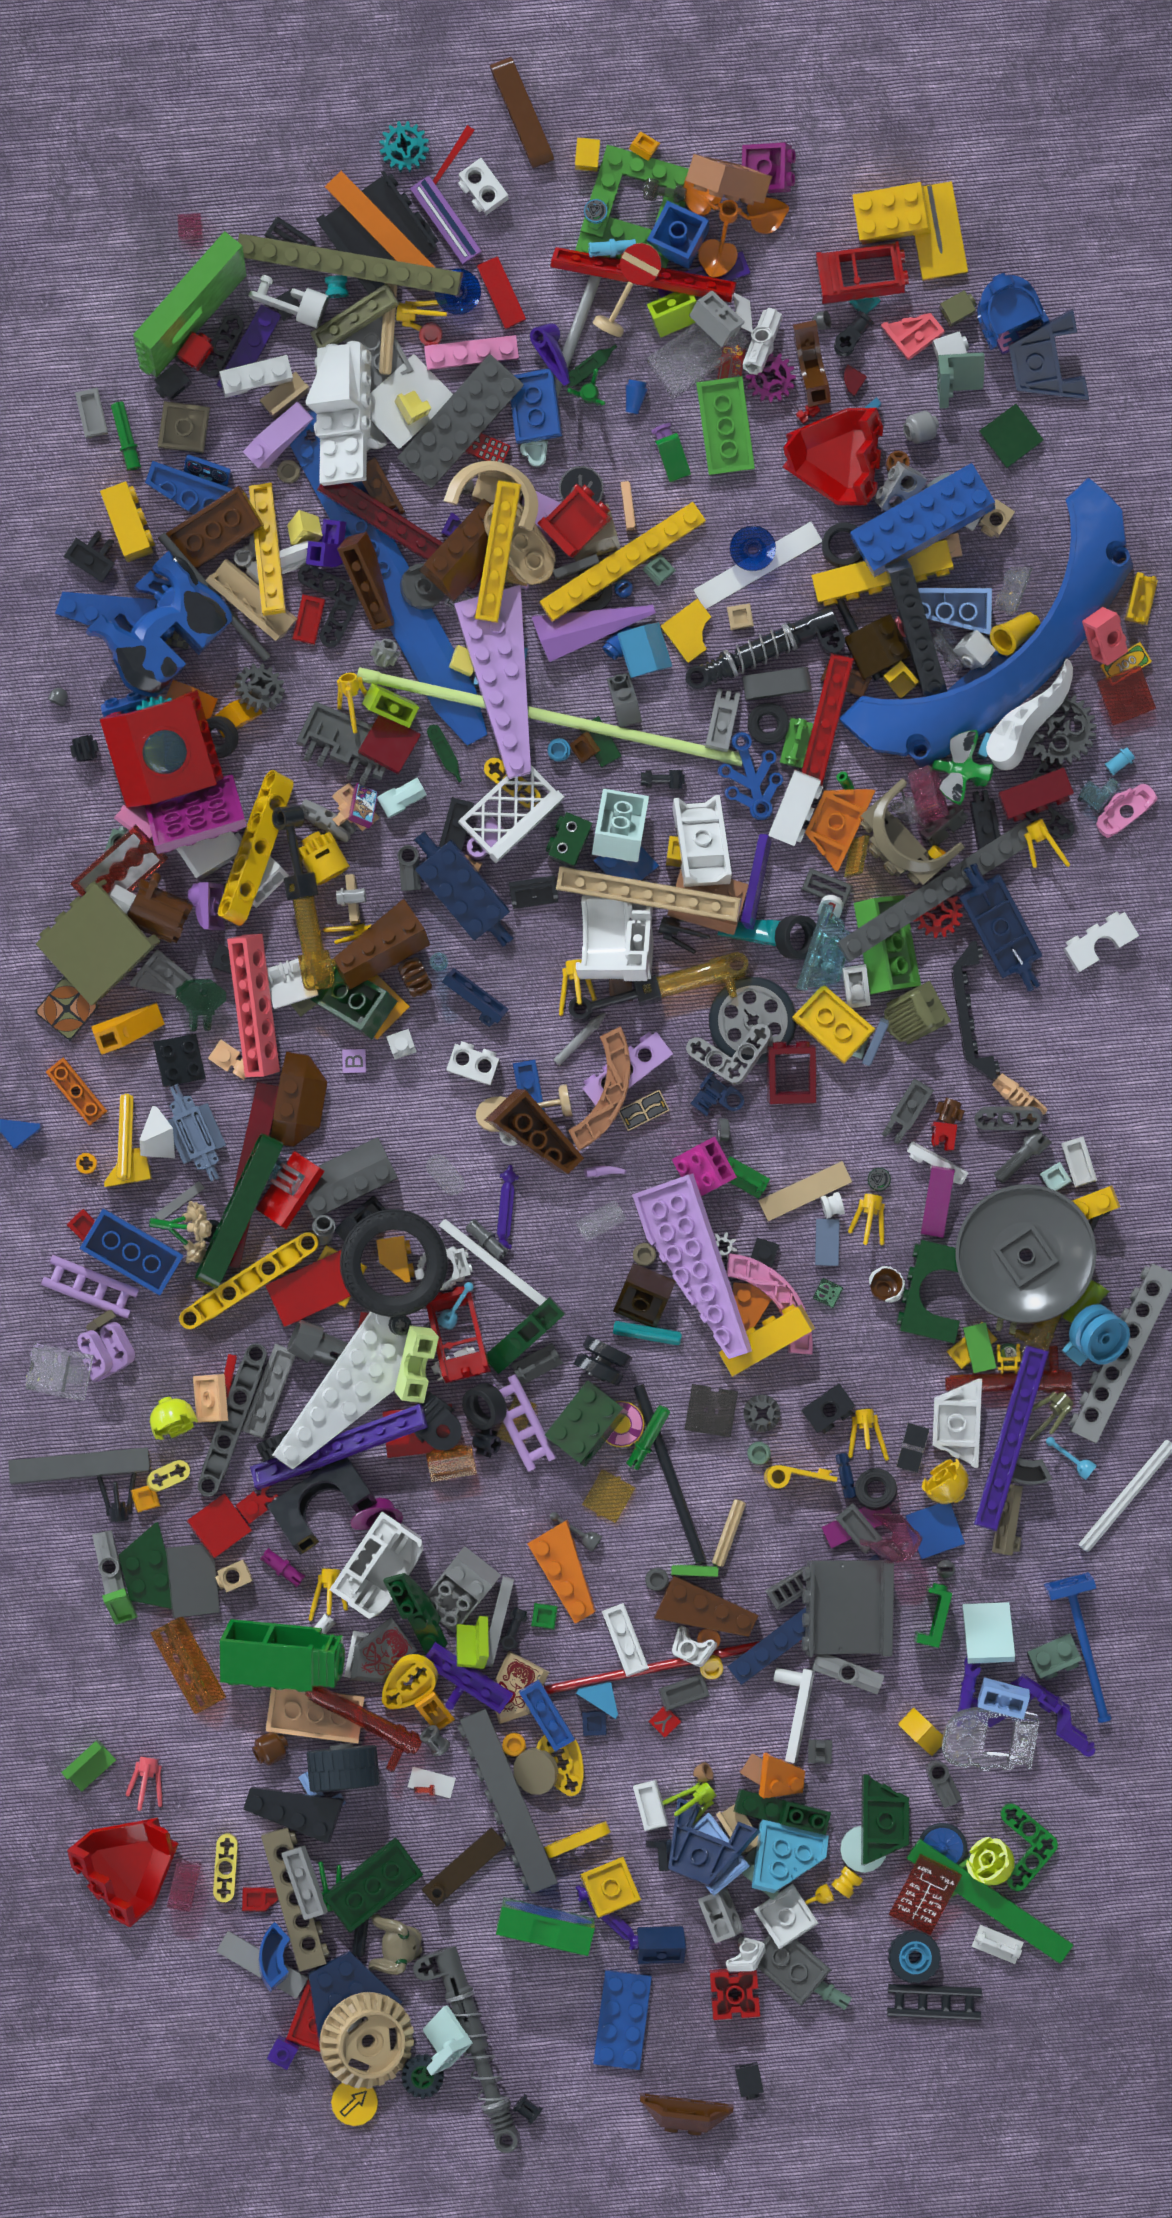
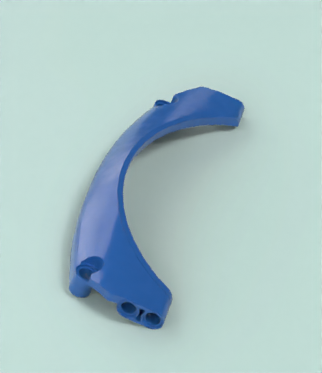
M1087 478L1065 499L1070 515L1071 529L1068 564L1058 595L1035 633L1004 663L986 675L953 690L927 697L903 700L861 696L839 717L840 722L867 748L870 747L878 753L905 757L909 754L917 766L922 768L928 767L933 764L934 760H940L951 754L950 740L954 736L966 731L977 730L979 737L1000 722L1009 712L1019 707L1064 664L1065 659H1068L1087 638L1082 621L1102 607L1109 608L1133 569V560L1129 551L1124 547L1126 535L1123 511L1094 481ZM1119 559H1126L1125 562L1117 564ZM921 751H927L924 756L917 757Z

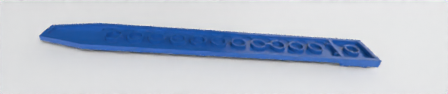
M312 409L309 410L308 413L314 419L294 439L290 447L329 519L347 522L345 539L348 536L364 532L368 533L376 551L395 623L393 626H389L415 676L422 683L477 695L476 688L469 676L449 668L454 648L432 608L420 610L412 607L404 600L400 590L402 575L409 566L396 542L317 491L320 485V438L315 436L316 441L313 443L311 440H305L308 431L315 432L314 424L317 422V414ZM362 481L350 482L369 495ZM427 696L435 712L467 746L488 735L480 707Z

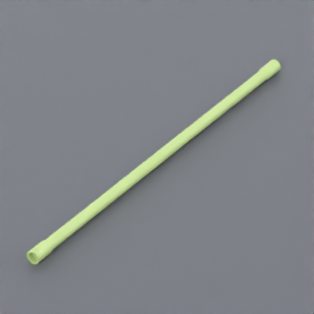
M361 667L358 669L357 678L362 677L364 683H374L486 709L481 695L382 674L378 671ZM527 706L528 718L714 759L735 766H742L741 757L737 751L728 750V752L705 748L704 745Z

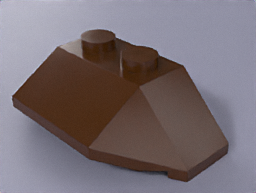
M286 1052L271 1132V1137L283 1142L284 1146L294 1147L320 1128L328 1082L309 1055Z
M640 2093L641 2103L658 2125L665 2127L664 2131L678 2133V2129L688 2130L690 2135L701 2136L702 2132H709L733 2113L734 2109L733 2104Z

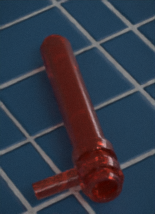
M1050 1346V1370H1043L1038 1391H1043V1393H1052V1391L1066 1393V1390H1072L1071 1371L1066 1372L1065 1369H1059L1058 1346ZM1017 1374L950 1375V1377H945V1391H951L974 1380L982 1379V1392H1012Z
M314 1686L312 1691L305 1692V1696L308 1697L309 1701L388 1741L389 1745L395 1747L386 1767V1770L394 1773L403 1752L415 1755L422 1744L417 1732L413 1730L408 1731L405 1726L401 1724L396 1725L323 1686Z

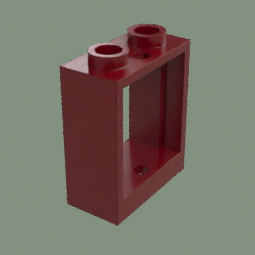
M797 1041L796 1045H787V1042H773V1046H767V1101L769 1104L816 1103V1047L810 1045L809 1041ZM775 1054H808L809 1091L776 1092Z

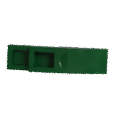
M551 1296L487 1353L489 1364L498 1374L566 1314Z
M405 1573L384 1578L383 1582L402 1619L408 1618L424 1652L428 1653L435 1642L446 1648L448 1642L438 1624L441 1618L421 1587Z
M743 1789L738 1791L733 1810L735 1813L826 1835L831 1812L778 1797L762 1798L759 1793Z

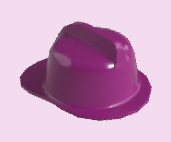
M375 1498L377 1503L356 1514L351 1519L350 1524L355 1530H370L381 1512H384L400 1524L403 1521V1514L395 1509L394 1504L389 1499Z

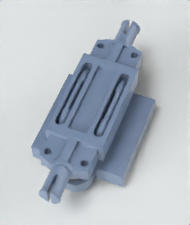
M179 1084L174 1085L175 1089L173 1086L169 1088L175 1101L169 1105L174 1116L172 1119L167 1120L173 1127L174 1144L183 1164L194 1160L197 1169H205L210 1182L214 1181L213 1175L215 1179L220 1178L214 1167L219 1161L216 1150L227 1145L209 1104L206 1103L199 1107L195 1106L192 1097H183Z

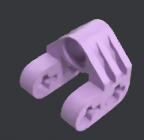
M117 1322L103 1325L100 1330V1336L93 1330L78 1336V1346L84 1356L82 1363L93 1383L120 1371L135 1359L134 1349L123 1328Z

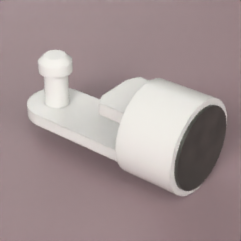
M266 275L261 276L258 291H250L248 295L255 301L296 315V321L314 328L320 326L329 302L328 295L309 288L305 292L292 289L291 296L302 300L299 307L269 297L266 294L273 280Z

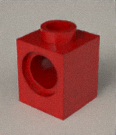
M192 332L178 352V358L196 371H199L214 349L212 344H210L212 340L201 332L199 335Z

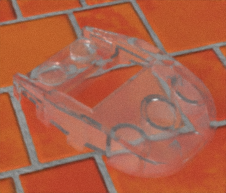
M978 1707L960 1710L950 1718L945 1726L942 1739L943 1756L954 1766L961 1768L973 1766L980 1768V1771L990 1772V1768H1002L1003 1771L1013 1770L1014 1765L1026 1764L1027 1769H1032L1040 1722L1038 1715L1026 1712L1024 1719H1019ZM999 1716L1011 1718L1014 1721L1009 1754L983 1752L988 1719L999 1718Z

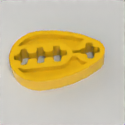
M418 1654L406 1655L399 1659L393 1666L384 1684L381 1699L383 1705L388 1709L405 1708L416 1704L431 1694L438 1680V1672L435 1665L428 1658ZM419 1668H426V1671L423 1670L419 1678H415L411 1685H404V1682L407 1683L410 1680L411 1675L417 1674ZM398 1693L397 1699L393 1698L391 1700L389 1698V1696L392 1697L393 1695H396Z
M543 1735L536 1748L541 1751L545 1750L551 1755L554 1749L551 1745H547L549 1741ZM576 1739L561 1748L565 1751L562 1753L563 1760L568 1759L569 1763L566 1764L567 1769L565 1770L558 1767L559 1774H557L558 1780L555 1785L558 1790L567 1796L577 1795L581 1790L583 1782V1759ZM554 1756L553 1758L558 1763V1757ZM566 1774H568L572 1782L577 1781L578 1783L573 1792L570 1789H565L568 1780Z

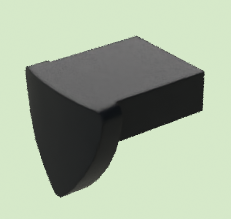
M672 1839L646 1840V1847L658 1848L659 1871H670L668 1866Z

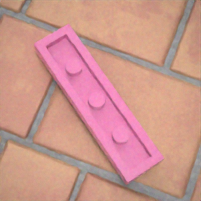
M516 335L424 346L427 370L481 364L489 354L499 362L519 360Z

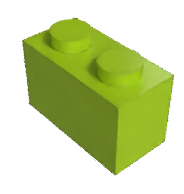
M674 292L647 304L660 338L696 323L689 316L697 302L694 295Z
M374 683L371 684L362 702L368 710L410 728L419 709V706L412 700Z

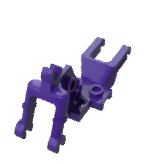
M966 1656L964 1659L965 1673L961 1682L957 1713L954 1715L953 1724L957 1725L959 1717H965L967 1720L965 1727H969L971 1721L969 1714H971L987 1726L992 1727L1009 1716L978 1708V1698L973 1697L976 1691V1678L981 1671L980 1663H968ZM1023 1673L1019 1678L1009 1683L1029 1689L1030 1699L1028 1704L1036 1697L1038 1702H1040L1038 1705L1048 1713L1053 1711L1057 1714L1055 1724L1057 1736L1075 1747L1084 1756L1090 1757L1095 1753L1094 1741L1088 1743L1087 1735L1072 1725L1070 1706L1062 1701L1058 1695H1053L1046 1690L1045 1686L1039 1685Z

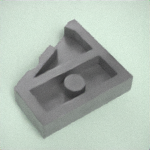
M157 949L129 984L132 987L179 997L193 981V978Z

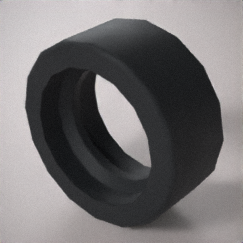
M848 522L837 523L825 532L822 540V553L831 565L840 568L858 563L862 558L858 549L853 556L844 559L836 557L830 549V541L835 534L839 532L850 533L858 528L856 525Z
M791 915L785 917L779 922L775 930L776 947L780 954L788 959L809 958L816 952L819 946V928L815 921L808 916ZM795 924H800L805 934L803 947L799 951L794 950L790 942V932Z
M481 1383L466 1391L462 1399L463 1412L467 1420L480 1430H488L502 1422L506 1417L507 1406L502 1393L489 1383ZM478 1395L489 1405L491 1418L481 1410Z

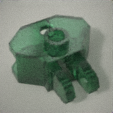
M209 978L186 979L175 989V998L186 1006V1011L189 1013V1029L191 1032L197 1031L198 1016H203L204 1030L210 1031L212 1015H215V1010L226 1002V991Z

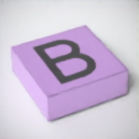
M366 1049L342 1050L343 1073H366Z

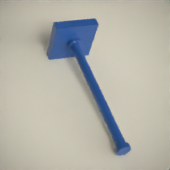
M1089 1572L1045 1583V1592L1050 1600L1068 1597L1099 1715L1097 1717L1098 1723L1110 1721L1112 1719L1111 1714L1107 1712L1077 1597L1081 1592L1096 1589L1094 1578Z

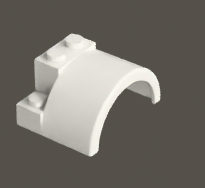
M583 895L581 901L583 951L582 962H576L577 976L580 979H624V981H647V979H651L654 946L652 932L653 907Z

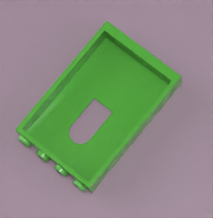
M225 231L133 334L138 356L137 360L140 364L139 368L147 375L153 374L157 378L175 358L191 333L198 332L247 276L243 246Z

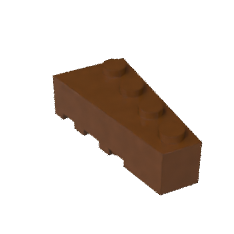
M403 898L336 955L333 960L339 975L350 990L430 946V942L424 927Z
M673 1575L654 1618L749 1637L759 1615Z

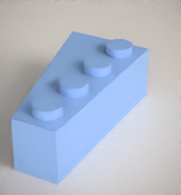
M918 588L927 619L972 631L978 630L980 633L990 635L992 588Z

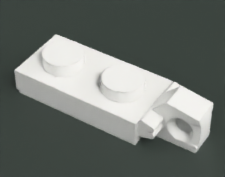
M911 1142L907 1149V1152L911 1153L910 1158L919 1163H922L924 1160L931 1164L930 1168L933 1165L955 1169L954 1183L962 1185L968 1175V1171L915 1142Z

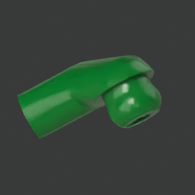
M846 772L838 773L837 780L843 790L855 789L852 780Z

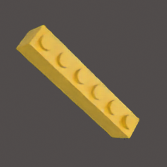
M947 540L936 542L907 559L912 566L916 583L928 580L927 576L934 574L937 577L949 575V570L954 569ZM865 561L811 575L818 603L824 604V607L837 604V599L846 598L847 601L860 598L861 593L869 592V595L883 592L882 588L890 586L887 572L885 571L874 578Z

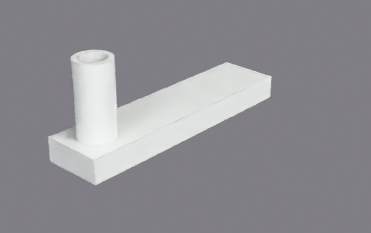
M776 1668L774 1674L775 1682L800 1687L785 1761L796 1763L798 1760L815 1671L806 1668L803 1669V1673Z

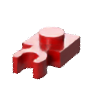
M271 1485L262 1488L259 1496L253 1491L235 1505L249 1524L268 1510L265 1505L266 1502H272L275 1497L279 1496L276 1494L270 1498L266 1495V1491Z

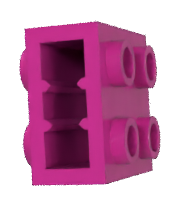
M715 1136L672 1159L681 1177L694 1174L701 1196L737 1178Z

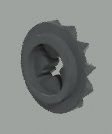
M756 1395L750 1398L743 1411L746 1424L758 1432H766L773 1429L779 1422L781 1415L778 1403L768 1395ZM755 1405L761 1409L768 1405L770 1406L766 1412L770 1419L769 1421L764 1418L755 1421L758 1415L757 1409L754 1407Z

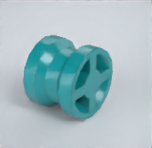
M335 275L324 278L327 285L325 294L329 298L349 296L345 285L348 282L347 276Z

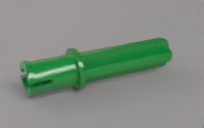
M115 402L111 405L121 443V448L119 449L123 452L127 471L137 470L141 468L136 451L138 445L134 443L124 402Z
M662 1405L657 1407L641 1438L634 1444L636 1447L626 1461L628 1466L632 1467L636 1460L633 1469L639 1470L646 1455L651 1453V1447L670 1414V1410Z

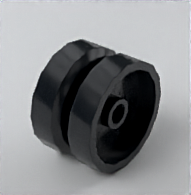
M587 1335L583 1347L594 1353V1355L590 1357L579 1353L574 1365L586 1370L585 1373L603 1382L606 1380L619 1387L623 1374L612 1368V1366L616 1364L622 1368H628L633 1357Z

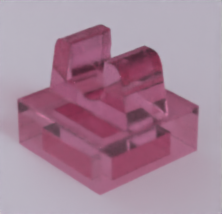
M201 213L177 214L179 239L202 238Z

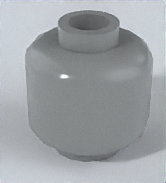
M928 411L909 415L903 424L905 437L915 444L934 439L939 428L938 419Z

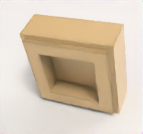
M750 603L727 607L731 631L754 627Z

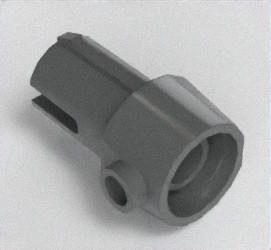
M300 1320L290 1337L287 1351L306 1363L314 1359L332 1368L338 1357L330 1354V1352L333 1351L341 1355L348 1343L325 1333L322 1326Z

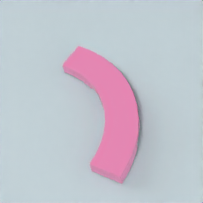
M728 1253V1277L744 1280L759 1288L773 1301L781 1316L784 1315L782 1310L792 1304L795 1307L802 1304L805 1310L795 1290L775 1270L755 1259ZM812 1331L788 1345V1352L812 1355Z

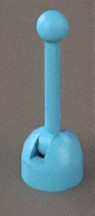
M471 1282L465 1283V1289L453 1308L443 1310L439 1315L437 1321L443 1328L451 1330L456 1325L458 1320L456 1310L467 1293L473 1290Z
M1053 1437L1046 1439L1048 1446H1053L1077 1464V1473L1086 1480L1097 1465L1090 1460L1079 1461L1059 1446Z

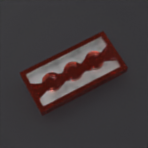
M135 824L76 876L70 885L82 897L86 894L84 889L93 881L98 883L104 879L107 881V884L103 889L109 896L115 885L131 892L139 885L141 879L145 880L167 860L168 856L165 853L157 854L154 842Z

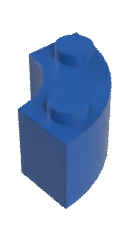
M276 1922L269 1927L262 1939L258 1959L261 1978L270 1993L289 1974L284 1965L283 1954L290 1944V1938Z

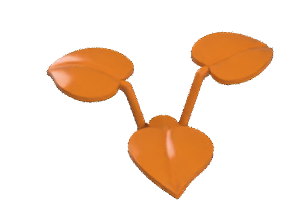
M685 178L684 199L690 211L700 216H705L711 211V208L719 210V217L724 222L721 241L719 242L716 239L705 241L698 253L701 266L707 275L712 278L721 277L728 273L737 261L735 245L724 242L728 224L733 223L737 219L738 214L746 220H751V226L756 232L770 234L781 226L789 211V206L785 203L766 197L764 203L754 201V205L748 204L747 212L749 215H747L741 208H738L735 201L725 200L720 203L722 198L710 195L709 189H707V192L694 189V184L686 181Z

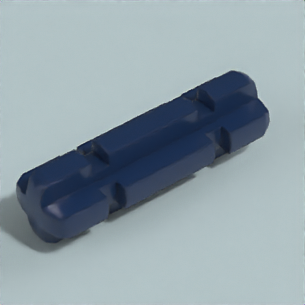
M837 1454L836 1462L839 1464L838 1471L841 1485L844 1486V1497L846 1499L856 1497L851 1466L848 1465V1462H850L848 1454Z

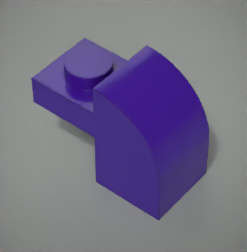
M323 519L321 542L308 541L306 564L337 567L343 563L337 548L345 540L347 522Z

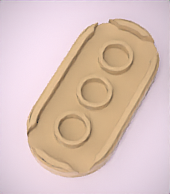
M518 502L508 567L519 581L529 585L540 584L548 580L555 569L554 562H556L555 553L536 523L532 531L519 527L524 506ZM494 504L489 507L484 518V527L488 537Z

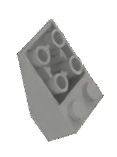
M464 1546L426 1595L441 1618L440 1622L455 1633L456 1625L464 1623L501 1574Z

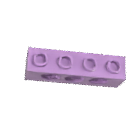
M649 1031L639 1039L641 1044L634 1049L632 1046L628 1047L630 1065L633 1067L628 1089L673 1055L657 1032L651 1034ZM647 1049L651 1052L652 1057L648 1062L639 1060L638 1053L640 1050ZM607 1064L602 1067L604 1072L598 1077L593 1074L583 1082L586 1086L582 1090L595 1106L604 1090L601 1086V1081L606 1078Z

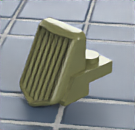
M930 981L886 1003L887 1008L884 1011V1018L889 1022L886 1031L898 1041L906 1042L907 1045L951 1022Z

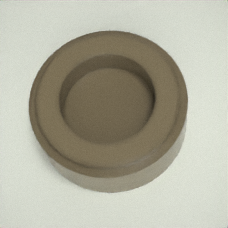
M284 460L278 465L277 475L282 482L292 484L300 477V467L293 460Z
M648 1243L637 1245L633 1251V1259L640 1266H649L656 1258L654 1247Z

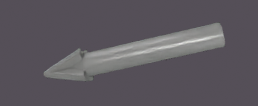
M606 1013L588 1021L589 1024L553 1060L560 1066L595 1030L598 1031Z

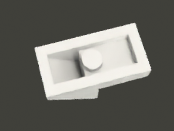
M866 964L843 968L842 977L847 1005L851 1008L871 1005Z

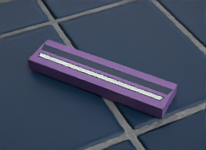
M429 175L410 188L414 197L462 265L481 253V249Z

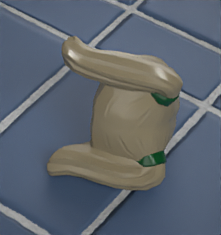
M376 1913L371 1916L373 1924L386 1932L382 1939L383 1958L372 1959L369 1962L368 1968L370 1971L378 1970L391 1975H399L405 1971L407 1963L417 1959L422 1954V1946L420 1945L422 1933L418 1929L406 1926L400 1921L382 1918Z

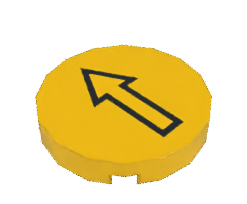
M340 2083L333 2092L331 2100L332 2110L337 2119L344 2124L351 2126L363 2125L371 2120L376 2113L378 2105L377 2093L373 2086L369 2089L365 2087L354 2088Z

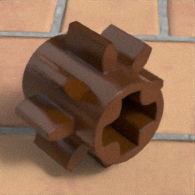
M945 1098L944 1103L939 1101L935 1110L936 1113L940 1114L938 1120L949 1124H955L956 1120L961 1121L965 1110L960 1109L962 1103L950 1098Z

